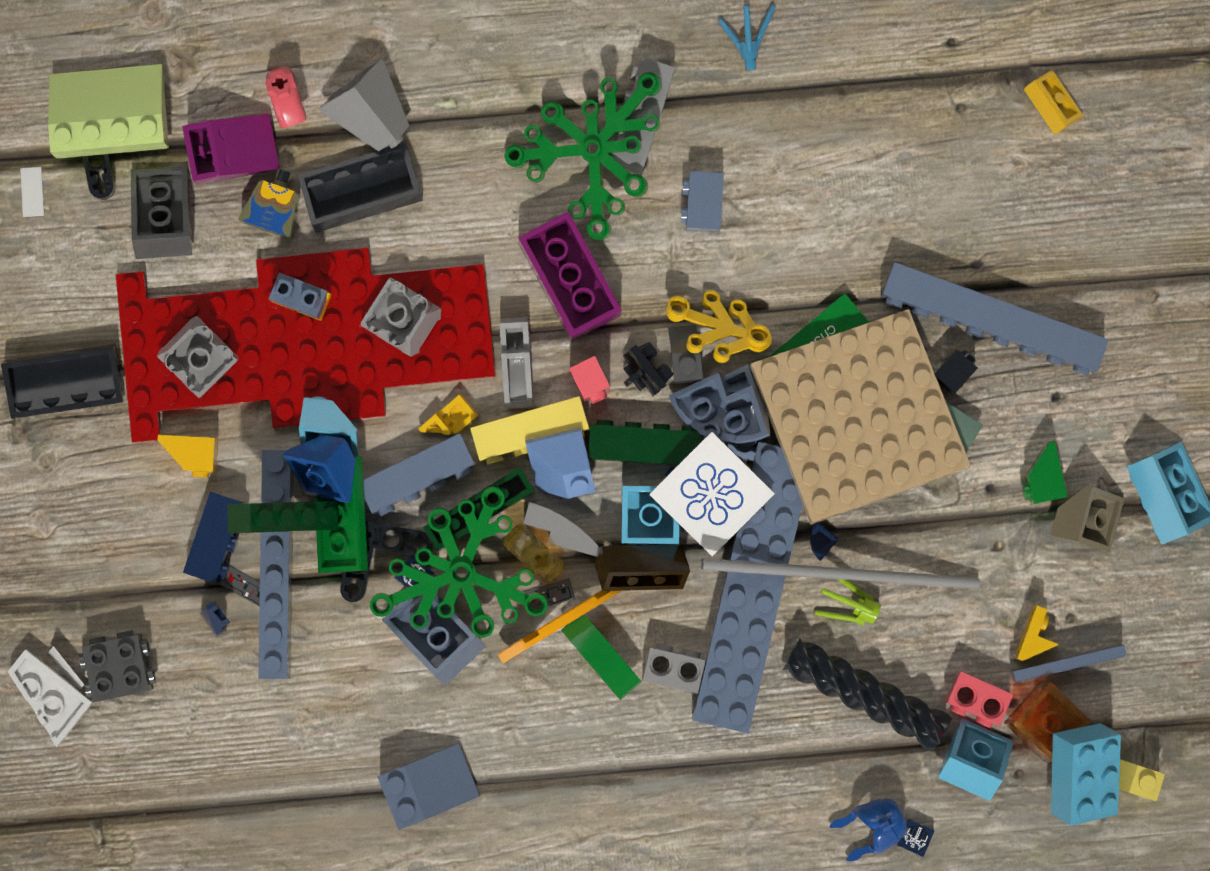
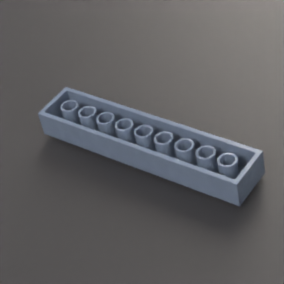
M758 442L751 471L775 494L736 532L730 560L789 564L803 503L781 447ZM741 572L726 573L693 712V721L749 734L786 576Z

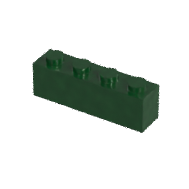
M597 420L596 425H590L588 460L678 466L704 440V436L700 435L691 426L682 425L680 431L670 430L669 424H653V429L642 428V423L625 422V427L613 426L614 421Z
M520 466L488 486L500 488L505 496L503 505L499 509L494 510L491 519L536 492ZM486 488L468 498V500L475 504L474 513L477 520L484 506L481 497ZM492 492L488 495V500L491 503H495L499 500V496L497 493ZM464 503L461 506V510L463 513L468 514L472 511V506L469 503ZM458 505L449 510L451 515L449 527L455 542L470 533L464 517L458 512ZM441 515L435 519V522L443 524L446 520L445 516ZM429 524L425 525L423 529L436 550L440 552L445 549L439 532L433 530Z
M337 501L227 504L228 533L338 530Z

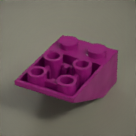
M270 114L209 120L182 126L192 180L197 186L280 169Z

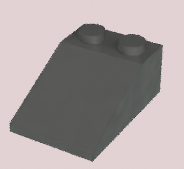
M187 166L131 170V234L136 259L192 255V227Z

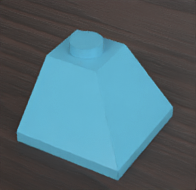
M323 397L304 398L299 425L300 443L303 444L322 435L341 437L349 443L353 455L358 456L357 429L332 400H327Z

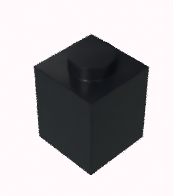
M956 349L937 369L934 375L938 383L954 395L978 367L974 365L976 360L971 354L965 350L960 352Z

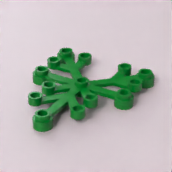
M652 72L643 73L639 77L638 88L618 111L616 102L618 83L612 78H605L601 81L600 90L604 93L606 126L600 133L598 129L600 106L594 100H586L581 107L583 114L586 115L587 135L565 117V109L561 104L549 101L541 109L542 119L550 125L561 127L579 144L556 146L543 135L542 130L538 126L529 125L524 131V136L528 141L536 143L540 148L525 149L520 145L514 144L509 146L504 154L507 164L514 168H522L530 160H540L537 165H531L526 172L528 179L535 183L541 182L544 179L546 171L557 158L582 156L584 160L588 161L590 187L578 201H573L569 204L568 211L571 217L581 219L585 216L586 209L591 205L592 219L587 225V232L591 238L598 241L607 239L612 230L611 224L604 219L603 203L607 205L608 211L616 216L623 214L626 209L623 200L615 198L602 187L601 163L624 183V189L630 196L639 198L644 196L648 190V182L643 176L631 174L608 154L619 152L636 154L641 150V141L635 136H628L625 140L608 141L615 133L641 130L655 132L659 129L660 120L653 114H647L642 119L627 120L646 96H655L660 92L662 88L661 79ZM651 78L653 85L650 88H645L644 81ZM608 82H612L614 85L613 90L610 92L605 91V85ZM594 104L595 111L588 114L586 111L587 106ZM554 107L556 114L553 117H548V110ZM650 118H654L656 122L653 128L646 126L647 120ZM532 129L538 131V135L534 139L529 137ZM631 140H636L637 147L634 150H629L628 143ZM595 143L598 149L595 153L591 154L589 146ZM513 151H518L520 154L519 158L513 161L511 154ZM534 169H539L540 176L536 179H533L531 175L532 171ZM633 180L639 181V187L636 190H632L630 187ZM614 202H620L621 208L617 212L612 210ZM576 205H580L582 208L579 215L573 214V208ZM597 223L602 224V231L600 233H595L593 230Z
M495 486L484 490L481 497L484 506L478 520L474 513L475 504L471 500L465 499L459 503L458 512L464 517L471 534L462 557L449 527L451 524L449 511L444 508L432 510L428 517V524L433 530L439 532L450 561L433 554L427 547L420 548L416 552L415 558L420 565H430L445 573L432 576L406 565V562L401 558H394L389 564L390 573L395 576L402 575L419 583L390 595L377 593L370 601L371 612L378 617L387 616L393 606L424 594L417 611L412 614L410 619L414 628H424L427 625V615L439 587L451 583L444 600L438 604L437 612L442 618L451 617L455 610L454 603L462 588L474 617L471 629L478 637L485 638L490 636L495 624L493 618L484 613L473 584L495 593L502 610L501 618L506 623H513L518 618V610L511 604L510 599L525 605L527 613L532 616L544 614L547 610L548 602L542 593L534 592L527 594L515 589L521 585L529 586L534 580L532 570L523 568L519 570L517 575L498 582L477 573L472 563L482 539L497 533H507L512 529V519L507 515L499 516L495 522L488 524L494 510L499 509L504 503L505 496L503 491ZM492 492L497 493L499 496V500L495 503H491L488 500V495ZM464 503H469L472 506V511L468 514L463 513L461 510V506ZM437 514L445 516L446 520L443 524L435 522L434 518ZM501 519L509 521L510 526L507 529L499 527L498 523ZM422 551L428 552L430 555L429 560H420L419 553ZM393 563H402L403 570L400 572L394 571L392 568ZM464 567L467 570V575L459 577L456 574L457 568ZM528 572L531 575L530 581L523 582L520 579L521 573ZM535 598L540 599L542 605L540 608H533L531 601ZM379 599L386 600L387 607L385 609L378 608L377 601ZM443 604L450 605L451 612L449 614L441 612L440 607ZM507 609H512L515 612L513 619H507L504 616V612ZM422 615L425 622L418 625L414 622V617ZM486 620L489 626L487 629L481 630L478 627V622Z

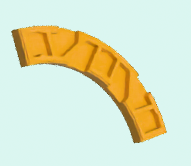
M599 591L499 652L500 660L502 663H505L621 591Z

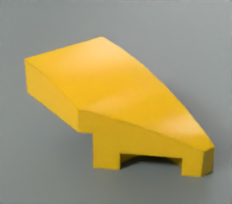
M459 394L442 410L420 426L418 430L425 433L458 434L475 420L479 414L463 394Z

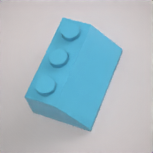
M1182 441L1127 466L1130 479L1137 489L1142 506L1151 520L1153 530L1158 536L1161 545L1186 536L1210 523V502Z

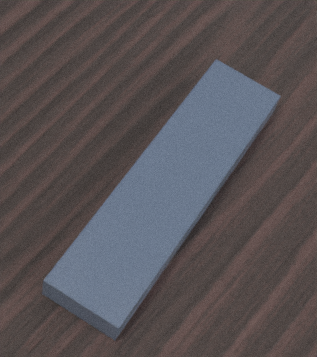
M1115 645L1011 670L1010 674L1012 681L1021 682L1126 657L1127 653L1125 645Z

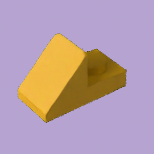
M1033 605L1014 659L1024 661L1059 645L1038 636L1039 632H1044L1047 627L1049 616H1046L1048 609Z

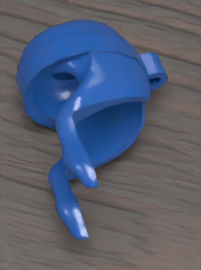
M887 798L873 800L856 806L847 817L836 819L829 826L830 828H843L858 817L866 826L874 830V845L853 850L846 858V861L850 862L858 860L864 854H880L895 846L906 835L908 829L905 815L899 805Z

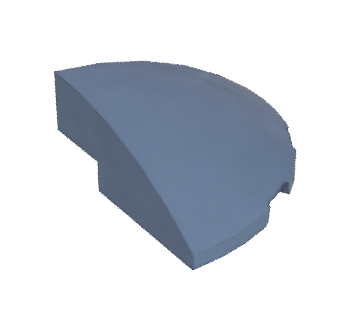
M749 365L724 376L718 372L669 395L672 405L681 419L698 431L700 435L707 437L713 432L721 441L733 443H747L770 436L768 413Z

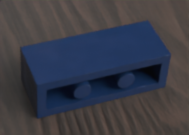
M214 492L209 493L183 573L215 584H219L220 579L225 580L230 566L229 563H226L229 552L234 553L239 537L235 536L236 533H228L227 504L244 502Z

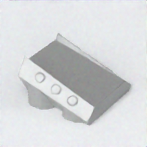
M389 278L361 321V326L411 357L419 353L420 347L432 328L441 319V308L400 282Z
M198 316L190 319L157 354V357L198 398L239 359Z

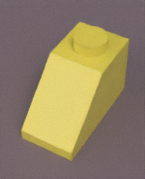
M1120 759L1119 789L1157 802L1165 774Z

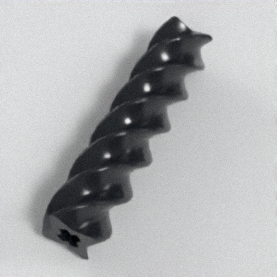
M801 638L795 644L782 669L789 670L791 675L801 683H814L816 688L826 696L840 697L842 702L850 709L865 710L873 721L882 724L890 723L898 734L905 737L916 736L918 742L929 750H934L938 744L940 745L952 721V717L948 713L938 709H930L923 700L917 697L904 696L902 691L893 684L879 682L872 673L862 669H853L847 660L838 656H828L822 647L814 643L802 642Z

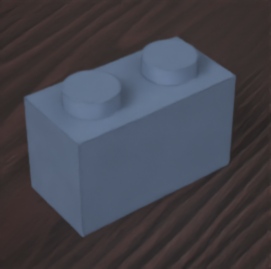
M690 171L689 178H684L683 195H688L687 206H682L681 223H686V231L720 233L724 173Z

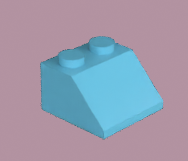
M962 718L943 758L938 778L990 801L1003 781L1014 741Z

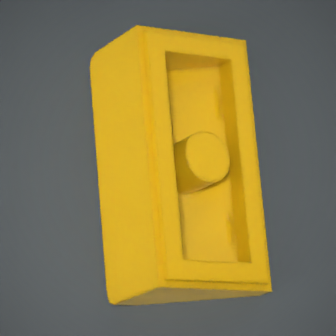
M1053 70L1043 74L1024 88V91L1054 134L1059 133L1084 116Z

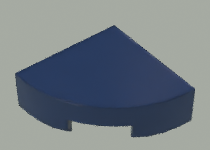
M817 522L811 530L810 546L816 558L821 561L839 539Z

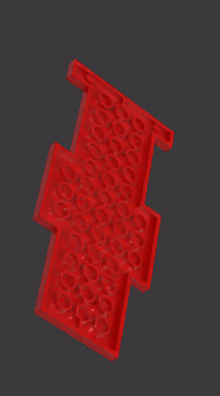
M369 248L256 259L258 288L148 299L144 271L115 274L132 443L158 441V435H161L159 412L270 401L272 427H292L300 425L304 398L323 397L327 400H332L349 420L386 417L384 388L496 377L484 264L372 276ZM279 273L326 290L327 293L331 294L321 321L269 300ZM389 278L400 282L441 308V319L432 328L420 347L419 353L411 357L361 326V321ZM195 316H198L239 357L238 361L200 398L186 387L157 357L160 349Z

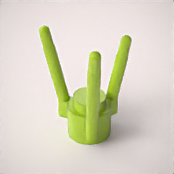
M842 579L837 580L861 598L854 601L825 588L821 589L822 594L854 607L852 613L856 616L815 610L814 614L816 616L855 622L862 626L865 622L874 624L881 608V604L874 601V596L865 593L850 581Z

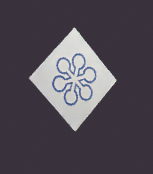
M711 432L649 495L713 556L775 493Z

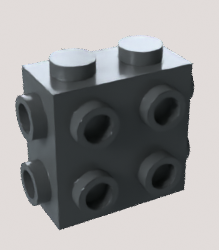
M133 630L116 633L117 639L106 641L105 636L88 639L89 645L82 646L79 660L82 670L86 669L88 681H85V690L88 698L92 697L93 703L153 690L152 684L156 683V677L153 667H148L146 656H150L148 640L143 639L142 634L134 635Z

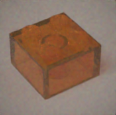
M1040 681L1004 721V724L1044 762L1052 763L1053 733L1085 727L1091 720L1051 682Z

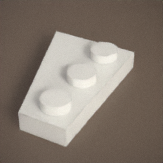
M28 649L24 650L8 671L23 697L29 702L36 713L38 720L51 736L55 746L59 747L93 704V701Z

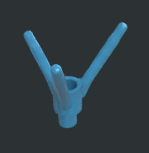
M748 4L743 6L745 41L741 42L723 18L718 20L723 30L735 44L737 50L741 52V59H744L745 70L757 69L755 58H758L757 50H759L761 40L776 8L773 4L770 5L755 40H752Z

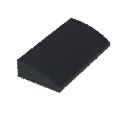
M406 142L398 144L394 148L388 147L380 151L298 174L311 225L315 233L423 201Z
M116 344L7 359L1 363L11 419L124 402Z

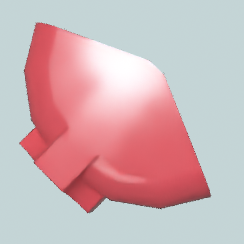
M286 66L270 70L266 74L265 84L280 127L287 128L304 122L306 120V113L294 72Z

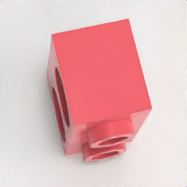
M595 356L569 368L584 402L590 400L592 404H595L607 398L606 392L610 390V385Z
M957 671L944 702L950 704V711L964 717L966 712L977 716L975 722L991 728L992 724L1000 726L1013 694L964 672ZM962 687H968L972 693L971 699L966 703H961L957 698V693ZM992 698L996 700L998 708L994 714L988 715L985 713L983 706L986 700Z

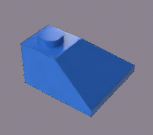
M322 435L285 451L283 456L305 494L349 503L352 496L356 459L350 450L349 443L345 439Z

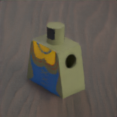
M278 169L273 184L260 180L238 220L243 224L292 240L300 201L299 193L289 189L294 174Z

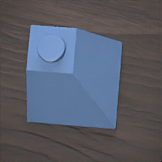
M581 428L525 440L537 490L567 499L596 492Z

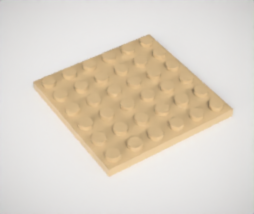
M909 309L765 358L750 365L810 524L971 467Z

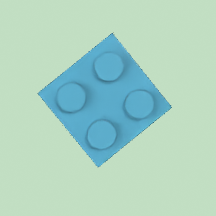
M622 486V544H679V523L649 495L657 486Z

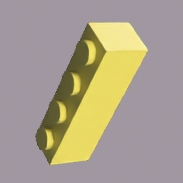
M580 396L470 429L479 460L481 462L486 460L487 465L504 461L503 455L513 453L514 457L528 454L525 440L581 428L582 436L585 437L584 432L588 431L589 427Z

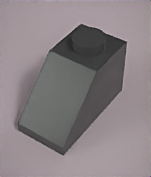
M697 326L669 327L674 384L703 380L701 354L691 353L686 347L689 336L698 334ZM695 341L691 342L692 344H694V345H696V346L699 345V343H697V342H695Z

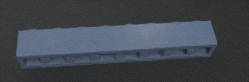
M896 262L892 264L881 297L886 298L885 303L896 308H902V305L913 308L912 313L924 318H928L929 314L940 318L939 323L955 328V325L958 324L966 327L965 332L977 337H982V334L993 337L992 342L1008 347L1009 343L1019 346V352L1033 357H1035L1036 353L1046 356L1045 361L1057 366H1062V363L1073 366L1072 371L1088 376L1089 372H1098L1109 339Z
M262 450L261 503L293 502L294 473L283 456L287 450ZM293 531L261 532L258 679L291 678Z

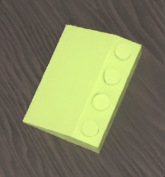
M156 64L49 74L48 130L50 153L58 159L169 148L163 65Z

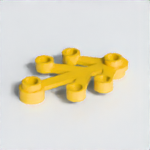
M713 290L706 291L702 298V305L706 309L712 310L716 318L691 310L689 302L681 296H674L667 303L665 312L671 321L680 322L687 320L713 329L702 334H692L689 336L686 347L691 353H700L704 345L729 336L739 338V340L729 344L720 343L716 345L713 357L717 362L725 363L732 354L746 349L763 352L770 347L772 342L768 328L754 323L747 312V305L742 300H733L727 313L720 302V295ZM707 298H712L715 302H710ZM734 307L740 308L742 311H736ZM730 316L734 319H739L743 327L735 325ZM695 341V342L699 343V345L696 346V345L692 344L691 342ZM718 351H723L727 355H721Z

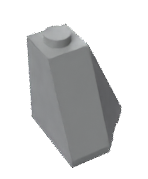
M381 59L363 69L352 81L334 92L319 108L324 115L377 151L388 145L390 148L397 146L404 139L402 134L409 127L385 63Z

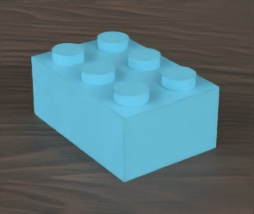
M1101 723L1053 733L1052 815L1070 826L1118 815L1121 734Z

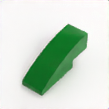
M585 614L561 629L564 635L620 700L642 682Z

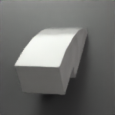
M528 316L500 318L505 408L533 407Z
M529 502L523 524L549 531L550 535L547 543L598 557L600 547L577 525L548 508Z

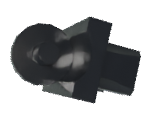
M650 342L639 347L635 345L623 355L629 364L623 368L629 376L624 384L628 387L634 383L639 391L646 387L650 394L655 396L667 386L666 383L674 374L665 363L656 370L649 361L657 355V351Z

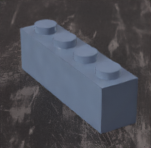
M459 433L364 479V498L372 514L379 512L380 516L394 511L396 509L394 504L402 500L408 504L421 497L419 492L429 487L432 492L447 485L445 480L454 475L457 479L472 473L471 467L476 464L462 435Z

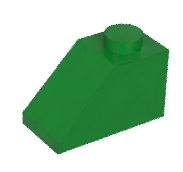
M1055 441L1044 445L1025 475V483L1021 484L1024 499L1029 500L1030 505L1067 497Z

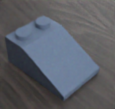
M424 594L397 604L382 621L445 686L486 647L455 613L449 618L439 616L437 607L442 600L437 595L427 615V625L421 629L414 628L410 619L412 614L417 611ZM446 604L440 607L441 612L444 614L451 612V609ZM416 615L414 622L421 625L425 622V619L422 615Z
M459 743L378 776L398 830L480 796Z

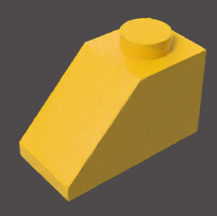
M158 435V442L183 470L192 472V477L209 478V473H216L217 438Z

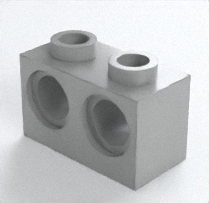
M660 643L656 644V648H649L642 681L699 693L706 662L705 659L700 658L701 653L686 649L684 654L672 652L673 646ZM664 656L668 659L669 667L665 672H657L653 669L652 663L656 657ZM687 662L693 663L697 668L696 675L691 679L682 677L680 673L681 666Z

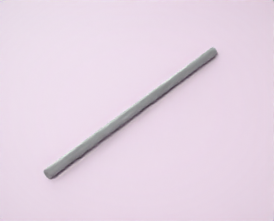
M702 558L701 561L702 570L972 589H979L980 579L977 577Z

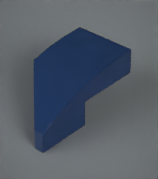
M216 601L210 603L200 612V615L214 635L219 637L226 632L224 627L230 621Z

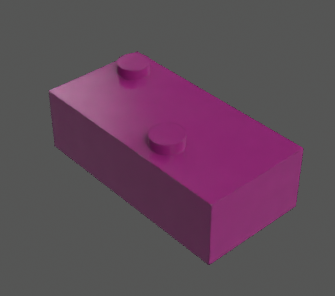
M569 211L518 237V245L571 342L621 316L622 309Z

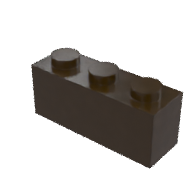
M682 545L601 546L595 563L602 591L683 589L690 573Z

